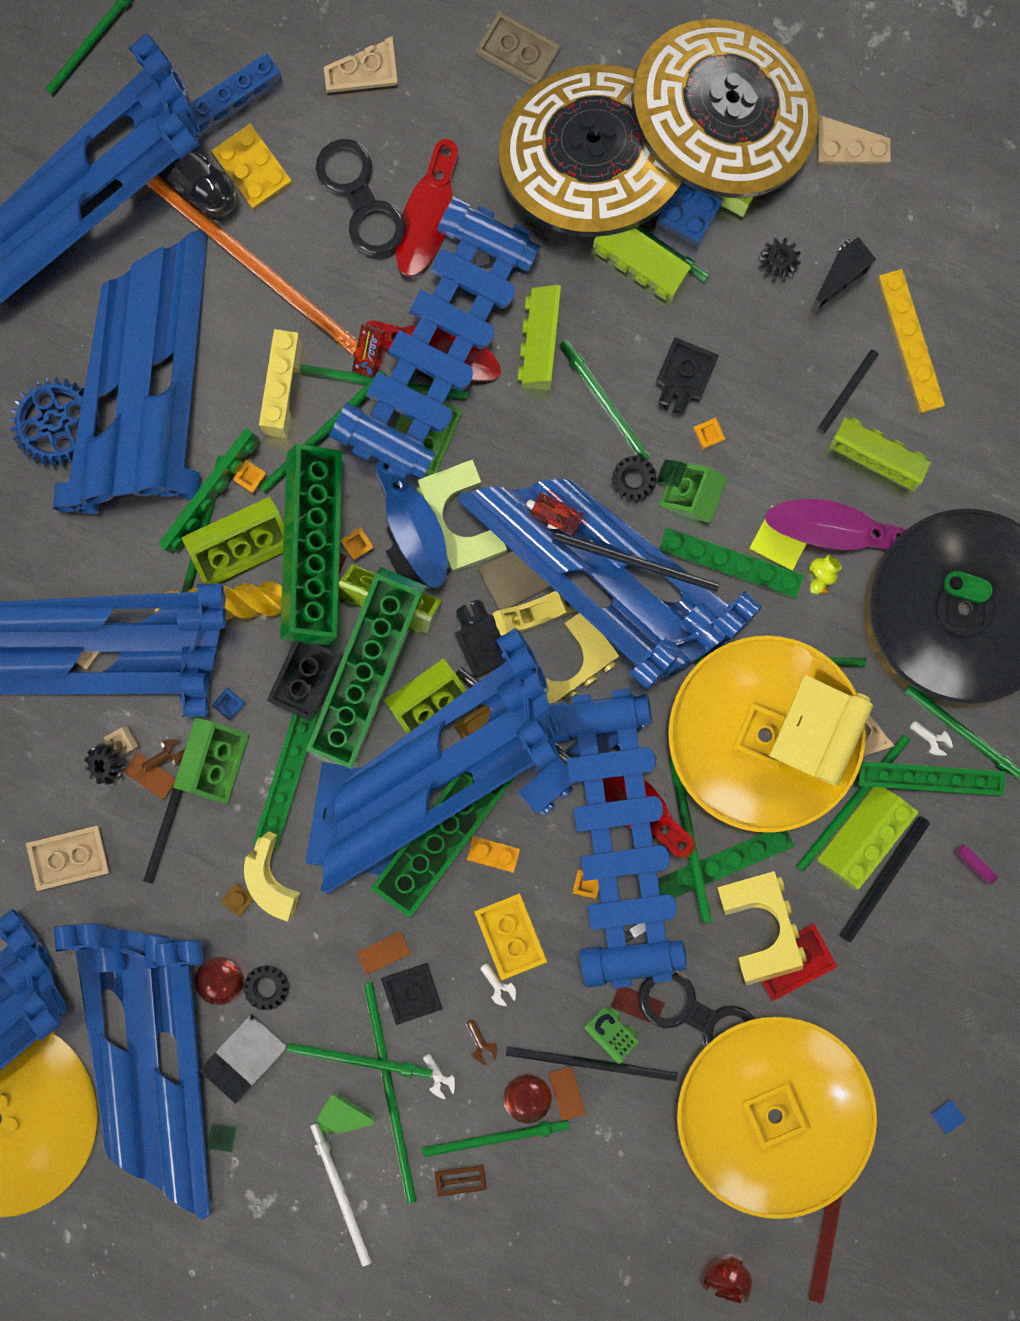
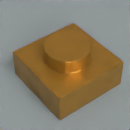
M234 883L220 903L240 917L254 899L250 893L237 883Z

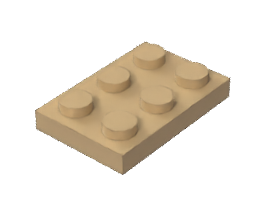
M98 825L26 843L37 891L110 874Z

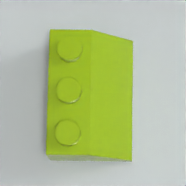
M443 658L386 698L384 702L408 734L467 690Z

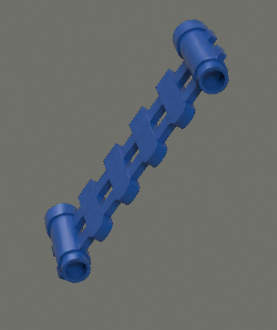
M455 196L450 201L437 231L453 240L457 238L461 241L454 254L443 248L441 249L430 271L441 278L434 294L432 295L420 289L410 308L409 314L420 319L412 336L400 330L396 335L387 354L399 360L391 377L389 378L377 372L366 396L377 401V404L371 415L368 416L364 414L363 410L346 402L329 435L330 438L346 446L348 444L353 446L354 448L351 453L367 461L370 456H373L389 464L388 472L402 479H405L406 475H410V473L423 479L435 455V452L425 448V444H423L429 430L432 429L440 433L448 427L452 418V412L443 403L451 387L462 391L470 384L473 377V369L464 362L472 346L478 349H485L491 343L494 336V327L485 321L493 305L499 308H506L512 302L515 295V287L506 281L512 268L517 266L528 272L541 247L530 241L529 235L531 231L517 224L510 228L494 220V212L480 205L475 210L471 208L469 203ZM477 249L496 258L490 272L470 263ZM458 287L477 296L469 313L449 304ZM436 328L456 337L448 354L428 345ZM415 369L435 378L426 396L407 387ZM393 411L413 420L406 435L387 426Z
M631 688L612 691L613 697L591 700V694L572 696L573 703L567 704L564 701L549 704L559 731L558 742L570 741L571 738L578 737L580 757L567 758L570 783L584 781L587 805L574 807L577 832L591 830L594 854L581 856L584 881L598 879L601 903L588 905L591 930L605 928L608 947L601 948V946L580 950L581 970L586 988L605 986L609 982H613V988L632 986V979L653 977L654 983L672 981L674 971L687 970L684 941L670 942L666 937L664 920H671L675 917L677 903L670 894L660 895L657 871L668 868L670 854L664 845L653 846L650 822L661 819L663 805L657 796L646 797L643 777L644 772L654 770L656 756L649 747L639 748L637 728L640 725L652 724L648 694L635 696L631 693ZM618 731L620 751L599 754L596 734ZM624 775L627 800L606 803L603 778ZM631 825L634 849L613 852L610 827ZM638 874L641 898L620 901L617 876ZM645 923L648 942L626 945L624 926Z

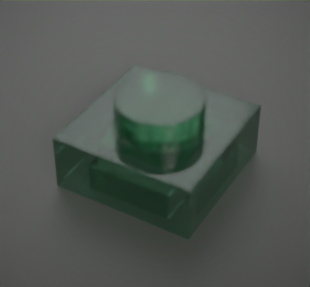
M665 459L657 482L665 486L679 488L687 465L680 461Z
M211 1123L207 1149L232 1152L236 1127Z

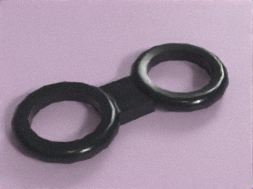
M339 139L330 142L318 155L315 170L321 184L335 194H345L355 211L349 223L351 241L358 250L368 255L382 256L391 253L402 242L405 236L406 224L403 214L395 205L387 201L376 200L367 184L372 172V160L369 152L362 144L354 140ZM342 149L357 153L363 163L359 177L347 184H338L332 181L327 176L325 170L328 158L334 152ZM372 211H384L390 214L396 223L392 239L379 246L364 242L359 234V223L366 214Z
M674 971V974H672V979L682 986L686 994V1003L679 1015L665 1019L657 1016L652 1011L648 996L651 988L656 984L653 981V977H647L642 983L638 994L639 1008L644 1018L652 1025L666 1029L676 1028L685 1023L703 1033V1043L705 1046L713 1040L714 1027L720 1019L732 1015L740 1017L745 1022L755 1019L749 1011L735 1005L723 1006L714 1011L696 1001V992L691 981L677 971Z

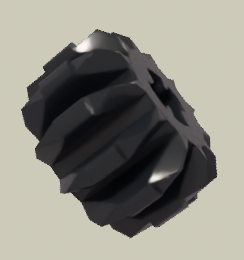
M774 238L773 245L767 242L765 244L766 250H762L760 256L765 258L761 260L760 265L768 266L765 269L766 274L774 271V279H777L779 273H781L783 279L787 278L788 272L795 274L796 269L794 266H800L801 263L797 259L801 252L793 251L796 244L792 243L788 246L787 238L783 239L782 244H780L778 238ZM777 254H780L781 258L785 257L784 262L776 259Z
M104 743L89 749L87 752L89 756L84 759L88 764L84 770L91 773L89 779L96 778L97 784L105 783V785H110L114 781L119 780L122 777L121 772L126 769L122 764L126 758L119 755L121 749L114 750L113 744L105 745Z

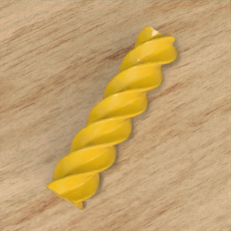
M266 581L258 587L248 583L240 584L234 589L224 586L226 594V620L234 616L246 619L255 617L259 613L265 616H275L281 613L282 584ZM198 588L191 589L188 592H198ZM172 590V591H168V592H165V593H181V592Z

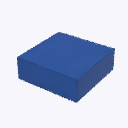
M226 687L211 706L231 722L246 702Z
M951 1099L931 1113L946 1135L966 1121Z

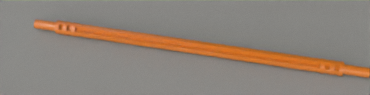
M156 175L146 183L352 355H359L358 350L361 349V342L194 204L182 197L177 190L159 175ZM362 347L360 358L374 369L379 360L370 353L369 358L368 351H366L363 359L365 349Z

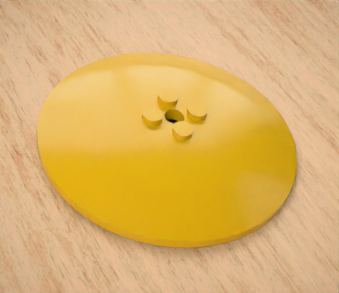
M779 636L743 638L730 642L707 655L693 668L682 683L675 697L669 719L668 736L671 758L676 773L689 795L706 812L718 820L753 832L769 833L792 830L809 824L826 814L838 804L852 786L863 760L866 739L865 726L838 787L769 756L804 675L849 696H857L853 685L843 671L817 649L794 639ZM761 729L770 730L772 738L769 742H762L759 739L758 733Z
M766 1017L749 1020L724 1031L698 1054L690 1066L680 1090L677 1107V1125L684 1155L691 1169L707 1190L728 1206L741 1212L763 1218L782 1219L815 1212L838 1199L852 1186L865 1168L870 1157L876 1135L877 1111L869 1078L859 1060L843 1042L828 1031L802 1020L787 1017ZM772 1109H778L782 1114V1118L778 1123H771L768 1119V1113Z
M53 1032L42 1041L39 1039L34 1041L0 1070V1114L2 1116L0 1123V1217L28 1213L46 1205L61 1195L83 1170L95 1143L98 1128V1103L93 1082L77 1053Z

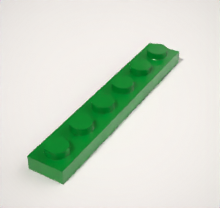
M247 428L243 430L158 543L160 547L173 554L183 546L182 537L192 532L198 526L199 518L202 514L210 510L214 503L213 500L218 493L226 489L230 477L241 469L242 461L256 449L257 441L260 439Z
M667 527L659 550L664 554L794 599L797 598L804 578L803 574Z
M318 708L312 721L306 720L294 713L292 715L253 841L254 843L257 842L259 837L262 838L267 832L277 834L274 849H278L308 752L306 749L315 729L320 708Z
M862 761L858 772L857 786L1004 796L1006 771Z
M788 830L763 833L700 860L705 885L795 847ZM691 865L658 878L660 895L670 894L676 898L696 889Z

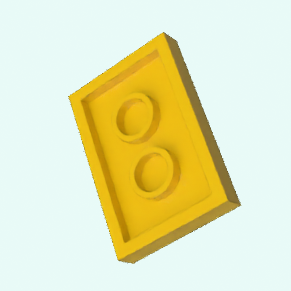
M251 124L211 150L213 156L252 210L292 184L289 176Z
M520 893L474 911L501 981L547 962Z

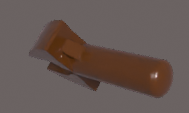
M164 740L161 742L163 751L142 763L141 767L145 772H148L167 760L172 761L174 766H176L183 757L185 748L176 754L169 753L171 747L179 744L180 740Z
M474 1019L469 1020L466 1025L477 1046L476 1052L471 1053V1055L478 1062L487 1065L482 1057V1048H485L491 1052L495 1061L497 1055L496 1042L492 1044L487 1043Z

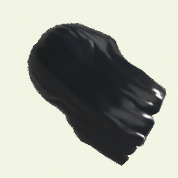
M197 150L192 151L186 158L175 163V168L166 177L182 197L212 217L220 218L227 216L237 203V190L227 174L215 168Z

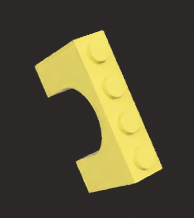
M274 329L259 421L263 435L288 439L291 421L289 410L291 383L294 368H299L302 352V342L297 332Z
M580 613L568 620L564 626L582 650V668L576 676L566 681H553L546 678L549 704L557 703L563 698L568 701L578 693L576 689L582 684H585L586 687L598 679L596 674L603 669L605 672H608L617 665L615 660L619 658V655L606 637Z
M775 871L718 887L725 915L750 908H761L773 914L780 926L779 937L770 948L739 957V964L746 986L803 970L802 962H806L803 947L798 948L795 940L799 938L796 924H791L788 915L792 914L789 901H784L781 892L785 891L782 878H777Z

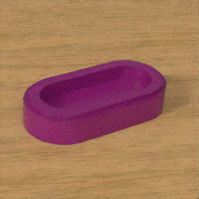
M962 844L956 850L961 859L988 884L991 885L998 879V876L967 846Z

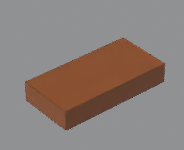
M137 752L123 772L164 800L173 788L176 779L158 766L145 772L141 764L148 759Z
M400 931L356 952L366 975L411 954Z
M572 1066L549 1072L548 1075L562 1121L585 1115Z

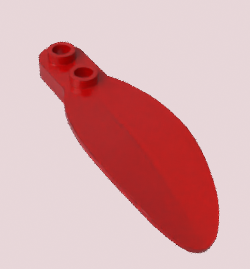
M442 139L435 145L427 174L415 186L403 212L406 224L405 236L396 248V260L400 272L406 276H414L424 270L438 252L445 238V235L438 232L437 228L452 200L450 181L458 158V147L450 139ZM450 149L451 154L446 157L442 155V151ZM441 171L444 173V177L436 179L435 174Z
M372 320L363 325L361 335L366 343L368 332L371 329H376L377 332L375 334L369 333L367 345L370 346L373 335L377 342L374 343L372 340V344L376 348L389 351L394 341L392 337L397 335L399 330L412 336L417 325L398 327ZM436 328L428 345L448 354L456 337ZM472 346L464 362L473 369L472 380L492 381L497 379L501 374V366L495 356L487 348L478 349Z
M624 775L603 778L606 803L627 800ZM644 779L646 797L657 796L663 805L661 819L650 822L652 838H656L676 857H689L695 850L693 838L672 819L670 810L663 798ZM670 828L667 834H662L663 829ZM682 843H686V844H687L686 848L683 849V850H680V849H679L680 845H681Z

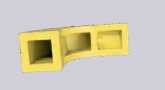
M554 591L531 602L498 610L493 613L500 635L503 636L514 628H517L521 633L565 617L577 610L558 592Z
M267 832L262 838H258L254 851L245 858V882L252 898L263 910L274 917L289 921L295 914L301 893L282 886L274 878L270 868V860L277 834Z

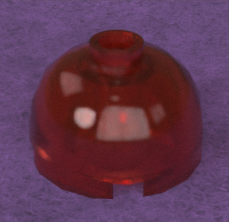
M213 957L203 963L204 965L199 966L195 975V987L198 995L205 1002L223 1006L237 999L244 988V975L241 967L235 961L227 957Z
M517 1075L509 1081L504 1089V1108L509 1116L517 1122L526 1124L538 1122L546 1116L551 1107L552 1096L550 1088L537 1075Z
M729 1257L728 1260L721 1259L715 1261L707 1268L701 1286L709 1291L710 1287L716 1290L715 1296L724 1300L741 1303L742 1299H744L745 1303H747L752 1290V1276L747 1268L742 1266L743 1262L741 1260Z

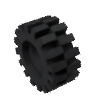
M629 456L616 464V468L612 472V483H614V489L618 491L620 496L629 500H638L651 494L657 482V472L651 462L639 456ZM633 468L639 469L644 476L643 483L636 488L630 487L625 480L626 473Z
M267 965L253 969L248 973L243 983V993H245L246 1000L251 1006L259 1010H271L280 1006L289 992L288 980L285 974L278 968ZM263 978H269L275 983L276 989L271 997L264 998L257 992V983Z

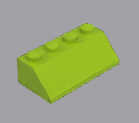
M636 228L618 234L599 236L594 240L593 247L599 256L604 259L609 257L616 262L614 265L625 273L629 271L635 275L634 279L643 286L648 284L655 289L654 293L664 300L668 298L672 301L689 277L690 265Z
M561 285L532 288L531 295H526L525 309L529 310V319L524 318L522 333H527L526 342H521L520 357L525 358L524 366H519L518 380L522 381V388L551 390Z
M844 418L829 447L915 492L922 484L931 464L930 461L926 460L927 456L918 451H914V453L905 449L906 446L897 440L891 442L885 439L884 434L876 429L868 430L862 427L863 423L855 418Z
M269 496L182 537V541L202 583L217 584L283 553L284 524L279 511Z
M351 564L339 582L338 598L343 599L349 605L363 607L376 573ZM424 593L411 624V629L428 634L442 600Z
M873 787L817 858V861L851 888L859 890L919 812L886 788Z

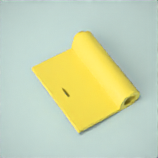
M804 675L769 756L838 787L874 706L870 703L871 698L857 693V696H849Z

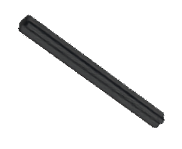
M922 816L917 818L841 932L840 936L845 941H853L929 827L930 822Z

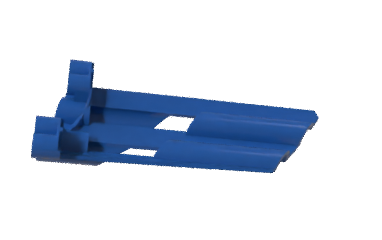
M148 33L128 48L136 56L135 59L144 69L0 206V304L175 159L179 158L182 160L200 145L198 138L201 137V131L190 112L185 97L187 95L185 86L167 56ZM120 117H131L134 121L132 132L92 165H89L86 157L87 144ZM113 180H119L123 184L119 190L83 219L81 218L80 208Z
M201 229L188 233L184 239L171 247L164 248L162 246L131 264V269L119 278L109 279L102 285L69 482L55 484L52 507L54 510L62 512L76 510L86 514L99 513L100 503L109 501L114 496L134 494L137 496L158 495L171 497L177 495L182 498L192 499L199 490L201 473L184 468L207 243V235ZM174 354L170 387L159 395L150 396L149 388L152 366L159 364ZM118 387L115 419L102 434L94 437L98 398L105 396Z
M550 479L537 482L529 488L507 490L503 487H487L459 494L458 501L636 665L629 673L646 689H649L659 679L663 677L667 679L674 676L693 661L708 652H713L724 646L742 631L762 608L745 590L735 602L732 601L728 605L711 590L667 576L665 577L681 591L682 598L678 602H666L657 598L625 569L629 564L554 541L556 532H560L688 573L572 480ZM533 500L539 504L542 502L553 509L556 508L553 502H555V505L561 503L567 511L571 509L572 512L569 510V514L574 519L570 526L574 528V532L568 530L571 521L567 523L566 521L569 518L561 514L557 516L560 517L562 523L567 525V527L559 529L547 528L549 524L548 518L526 508L527 501ZM584 570L613 597V602L607 607L600 608L565 573Z
M222 583L197 584L198 592L2 601L0 602V695L181 694L180 702L183 703V717H207L209 681L216 656L220 628H225L226 594ZM113 609H159L155 614L140 623H105ZM81 652H120L117 661L103 672H69Z
M517 628L495 640L503 652L501 655L506 660L505 663L343 781L335 800V817L338 822L335 843L327 849L323 860L322 875L324 881L320 888L321 892L326 894L534 764L537 766L535 769L540 771L560 758L555 744L559 741V731L550 710L547 697V680L541 666L537 663L535 654ZM478 705L490 707V717L483 727L441 752L439 740L443 727ZM466 771L473 775V784L428 811L430 793Z
M13 908L0 918V938L8 944L0 952V1070L37 1039L40 1041L44 1040L61 1025L60 1017L66 1013L65 1002L57 990L51 971L54 966L48 950L39 942L35 932Z
M101 923L54 927L56 952L75 950L106 1157L129 1174L145 1179L162 1190L166 1197L180 1207L205 1220L211 1214L190 965H204L202 940H178L170 936L123 930L101 925ZM105 989L114 992L122 1003L125 1013L128 1051L118 1048L105 1038L101 996L102 991ZM162 1032L170 1033L176 1038L180 1086L160 1074L157 1035Z

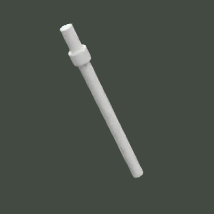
M318 1122L310 1126L317 1143L315 1148L318 1155L321 1154L363 1267L371 1264V1260L330 1152L332 1150L329 1140L326 1141L323 1131L318 1127L320 1124Z

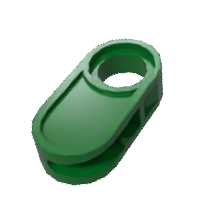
M961 571L951 572L944 579L943 585L947 593L975 603L985 602L992 594V586L987 580ZM954 576L962 580V587L959 590L952 589L949 584L950 579Z

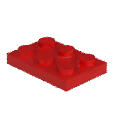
M814 923L798 931L799 938L795 939L797 947H803L806 962H802L803 970L761 981L772 1002L837 968Z

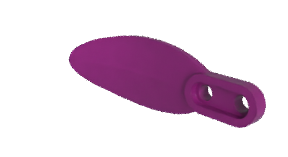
M824 499L786 501L773 506L765 515L766 523L778 533L806 544L835 550H857L869 546L887 551L896 540L895 536H900L906 531L902 527L875 522L863 512L848 505ZM873 530L878 532V538L872 535Z

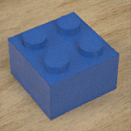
M683 184L674 200L660 213L656 227L698 249L721 207L722 200Z

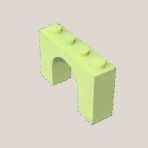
M473 459L418 480L419 487L415 489L428 502L442 528L446 544L447 568H451L452 573L507 553L505 543L491 530L473 537H461L452 533L443 520V512L450 499L461 492L481 486V480Z

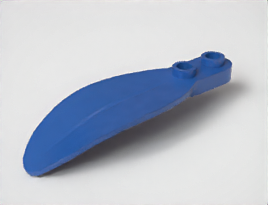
M380 460L376 465V476L386 496V515L393 537L403 556L420 580L430 588H438L443 584L447 572L446 544L440 523L428 502L415 489L409 486L406 477L402 479L388 472L385 467H390V465Z

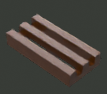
M484 1165L434 1172L438 1197L487 1190ZM475 1171H479L480 1175L455 1178L448 1180L440 1179V1176L468 1173ZM481 1180V1185L449 1190H442L441 1187Z

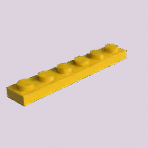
M900 269L880 275L878 277L920 414L943 408L945 404L903 270Z

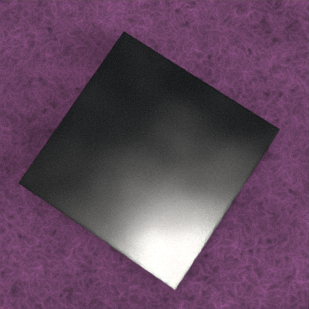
M428 962L381 978L396 1025L443 1010Z

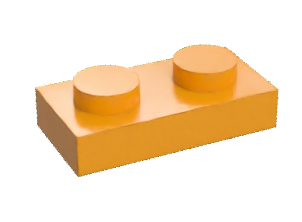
M473 836L466 860L514 873L520 849Z

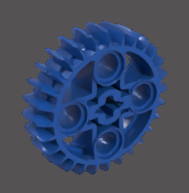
M57 377L54 379V384H51L49 379L45 378L44 386L39 381H36L37 388L35 390L30 385L27 386L30 392L28 395L20 392L24 399L23 401L15 400L19 409H11V412L17 415L9 419L11 423L16 424V426L10 428V431L18 433L13 437V440L15 442L21 441L17 447L19 450L26 448L24 451L26 457L33 453L31 458L33 462H37L41 458L40 463L43 466L49 460L52 467H55L56 461H59L60 465L64 467L65 459H68L72 464L76 441L71 430L78 427L79 418H73L71 414L75 408H81L84 388L77 391L78 384L75 382L69 387L68 379H64L61 385ZM55 393L67 394L75 400L60 406ZM43 396H51V402L48 405H40V400ZM34 402L39 415L25 420L27 410ZM53 418H57V420H58V421H57V425H58V426H56V427H53V425H52V423H53L52 419H53ZM96 421L95 427H100V423L98 421ZM38 427L36 436H27L29 428ZM49 439L55 452L41 450L35 444ZM63 439H69V447L64 450L59 449V442Z

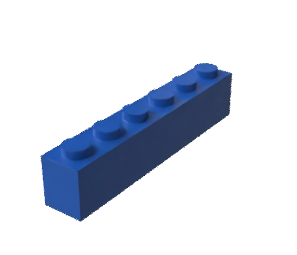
M640 725L639 728H637V734L641 732L647 725ZM618 731L596 734L599 754L609 753L614 748L618 751L620 750ZM578 740L565 750L572 757H580ZM557 759L526 784L518 794L537 816L541 813L545 816L555 807L553 804L555 800L559 797L562 799L566 798L574 790L571 786L576 782L570 783L568 765L562 760Z

